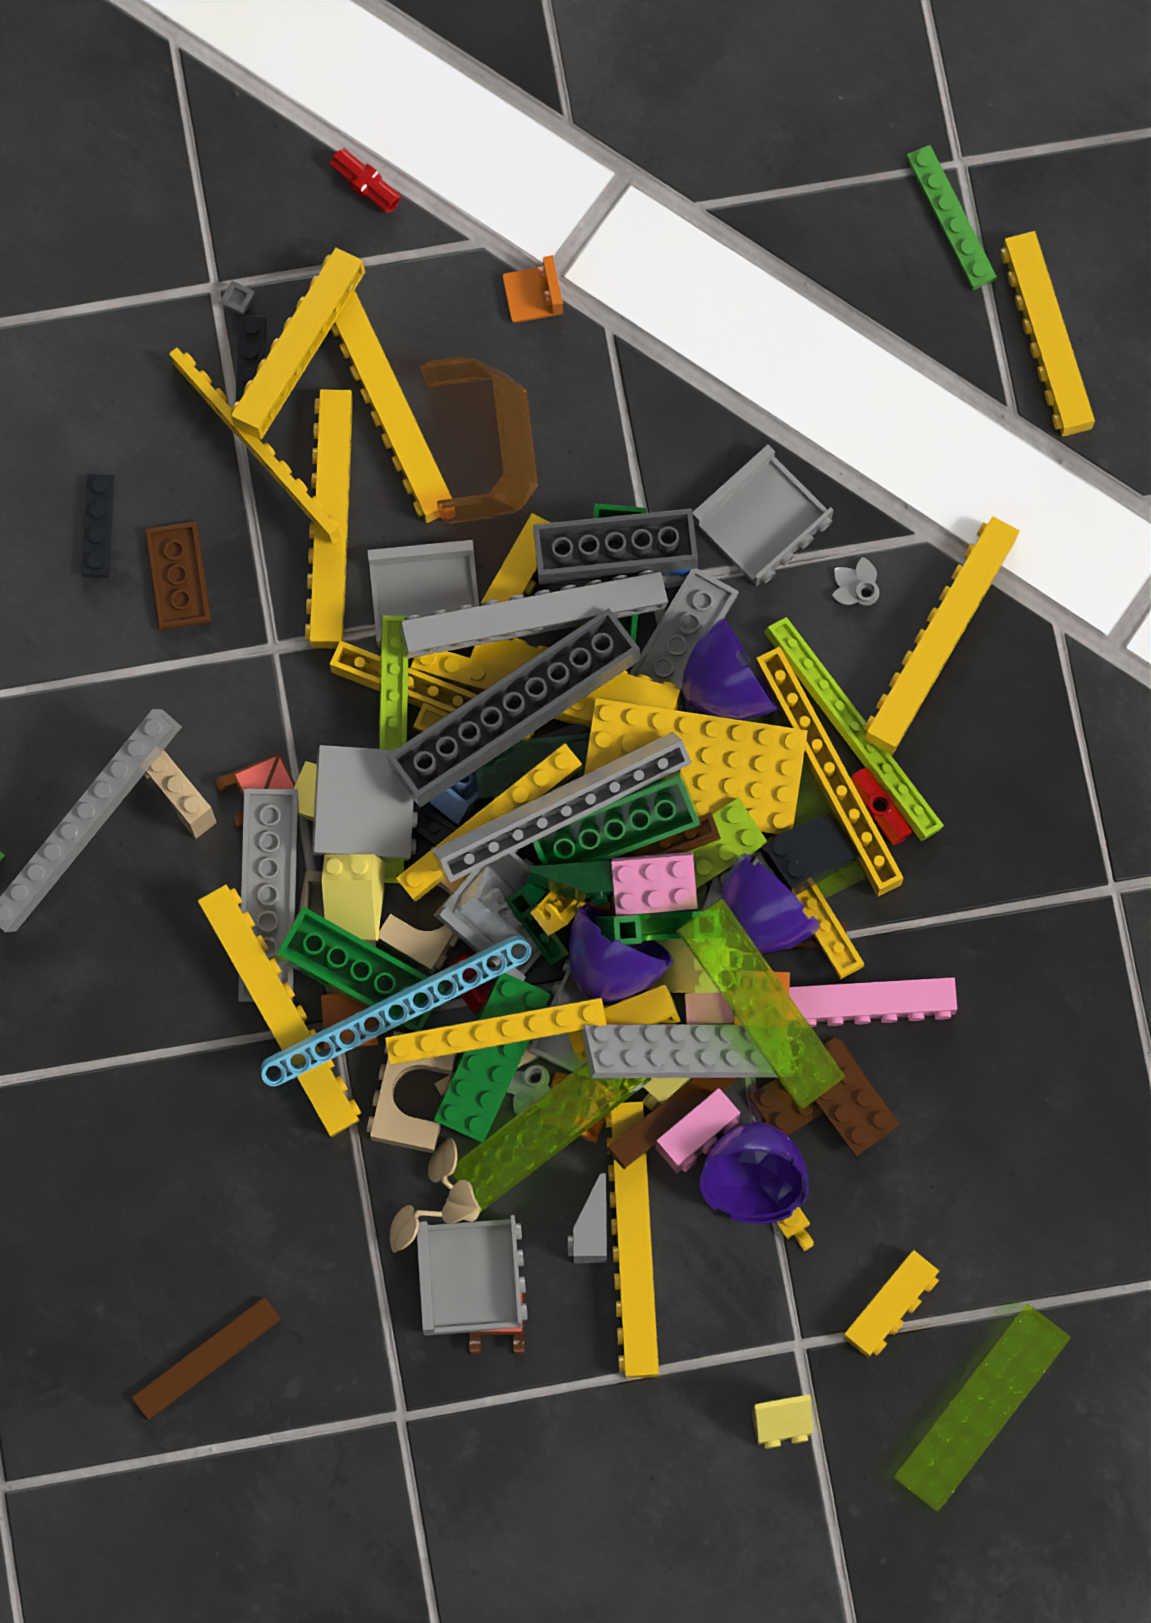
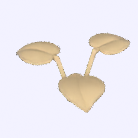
M452 1138L445 1140L437 1148L428 1165L430 1180L436 1183L441 1180L450 1189L449 1198L446 1199L447 1203L443 1211L417 1210L414 1212L413 1206L407 1205L403 1207L395 1216L390 1229V1246L394 1253L406 1248L414 1240L419 1228V1216L442 1217L443 1221L448 1224L461 1220L473 1222L477 1219L480 1213V1203L475 1200L471 1184L466 1180H460L453 1186L447 1179V1176L454 1172L457 1164V1148Z

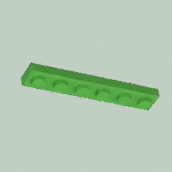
M931 145L907 154L906 159L972 290L996 281L997 276Z

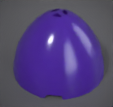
M723 618L718 620L696 642L689 655L682 680L685 700L692 709L700 714L736 720H748L777 710L776 704L761 676L755 678L748 664L751 662V659L726 620Z
M742 853L724 881L720 897L719 921L726 941L732 947L742 952L761 954L792 948L815 934L821 928L820 924L814 916L808 919L802 912L805 907L802 902L763 865L758 864L754 866L749 862L751 856Z
M579 906L572 922L569 936V961L577 987L588 998L592 1000L602 998V1002H614L631 997L649 988L671 966L673 962L672 955L656 940L642 941V943L624 944L617 939L611 942L600 934L601 929L596 926L595 917L614 915L591 906H586L582 910V906Z
M750 1122L733 1128L711 1148L700 1175V1191L712 1209L716 1210L718 1208L729 1214L731 1220L748 1224H767L789 1218L796 1208L806 1203L809 1194V1176L799 1148L787 1134L767 1123Z

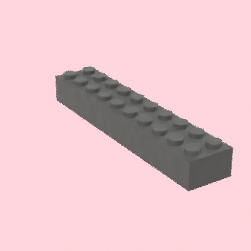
M608 608L387 755L389 765L418 806L422 807L641 660L640 649Z

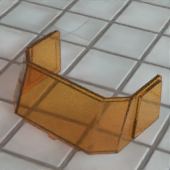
M461 356L426 361V364L421 365V371L427 387L492 379L504 473L489 494L437 501L442 521L455 523L492 518L498 514L517 512L538 487L527 390L503 371L476 358L465 359Z

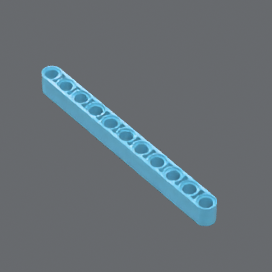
M511 936L268 1057L261 1064L263 1081L269 1086H278L525 963L531 956L530 945L522 936ZM517 943L523 944L525 948L522 954L517 956L511 954L513 945ZM498 956L500 957L498 966L491 968L486 965L489 957ZM467 968L476 970V975L470 980L462 978V973ZM443 980H448L452 983L451 988L446 992H441L437 989L438 984ZM419 992L427 994V999L422 1004L413 1002L414 995ZM397 1004L403 1007V1011L399 1016H391L388 1013L393 1005ZM368 1017H375L379 1021L376 1027L370 1029L364 1026L365 1020ZM345 1029H350L354 1032L353 1038L348 1041H344L339 1037L340 1033ZM321 1041H325L330 1045L329 1049L324 1053H319L315 1050L316 1044ZM294 1054L305 1056V1061L300 1065L292 1064L290 1059ZM270 1066H277L281 1069V1072L276 1077H269L266 1074V1070Z

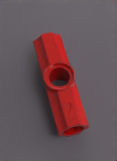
M345 148L335 153L329 163L330 167L348 181L354 192L362 198L367 197L386 214L392 212L398 206L401 195L382 180V176L374 167L369 164L364 165Z
M867 767L850 777L871 818L876 821L893 846L899 844L912 834V830L892 804L891 797L884 793ZM881 801L886 805L887 809L879 812L873 808L872 804Z

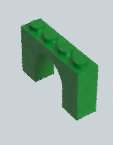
M698 909L595 917L596 926L601 929L600 934L611 942L617 939L624 944H638L649 940L720 937L718 910Z

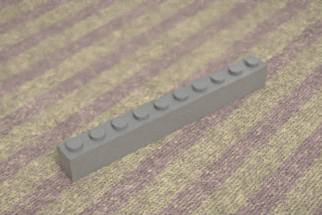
M646 570L638 573L636 577L628 578L627 575H620L612 578V581L602 583L601 580H594L588 582L586 586L576 588V585H568L562 587L561 591L550 593V590H542L536 592L535 596L526 598L524 595H516L510 597L509 601L500 603L498 600H490L484 602L483 606L474 608L472 605H464L458 607L457 611L448 613L446 610H438L432 612L431 616L427 617L411 615L406 617L405 621H401L399 628L406 659L584 625L608 608L616 618L665 609L668 603L661 572L653 573V570Z
M152 709L0 896V928L4 932L18 930L182 728L164 710Z
M671 732L432 850L442 874L451 883L692 764L682 739Z

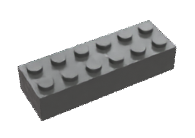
M692 508L533 525L539 585L609 578L620 575H637L646 570H653V573L697 569L698 555Z

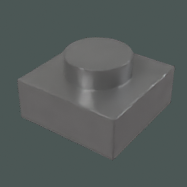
M232 280L220 300V305L239 315H244L255 297V291Z

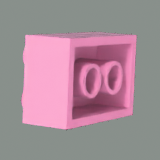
M693 852L612 858L616 916L698 909Z
M718 1088L660 1137L656 1142V1150L676 1173L681 1170L687 1172L697 1163V1156L702 1152L707 1155L723 1134L725 1135L733 1128L738 1127L740 1112Z

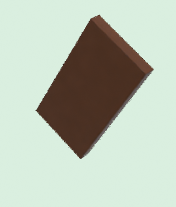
M197 521L145 529L159 631L211 624Z

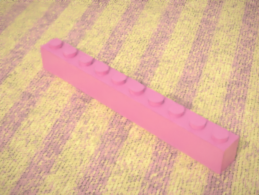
M955 978L789 987L788 1025L786 1027H774L789 1028V1024H800V1027L808 1028L817 1026L816 1023L827 1022L828 1026L843 1025V1021L853 1020L854 1024H868L870 1019H881L882 1023L896 1022L897 1018L908 1017V1021L924 1020V1016H935L937 1020L949 1019L957 1011ZM735 991L686 993L684 998L686 1025H735Z

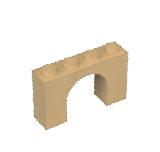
M163 750L144 773L146 779L150 777L176 810L181 822L197 839L217 823L212 808Z
M467 875L451 883L445 878L437 885L451 895ZM390 914L379 931L377 942L433 974L435 969L440 970L447 960L445 953L450 946L454 948L460 938L445 925L434 931H421Z
M394 1031L393 1036L403 1035L405 1033ZM387 1045L385 1046V1054H388ZM457 1054L391 1066L388 1056L387 1064H382L380 1068L379 1080H383L381 1090H376L374 1094L373 1106L377 1107L375 1117L370 1116L367 1125V1132L371 1133L372 1141L435 1153L441 1129L440 1123L413 1118L402 1113L393 1100L394 1088L398 1080L412 1070L424 1069L451 1075L454 1070Z

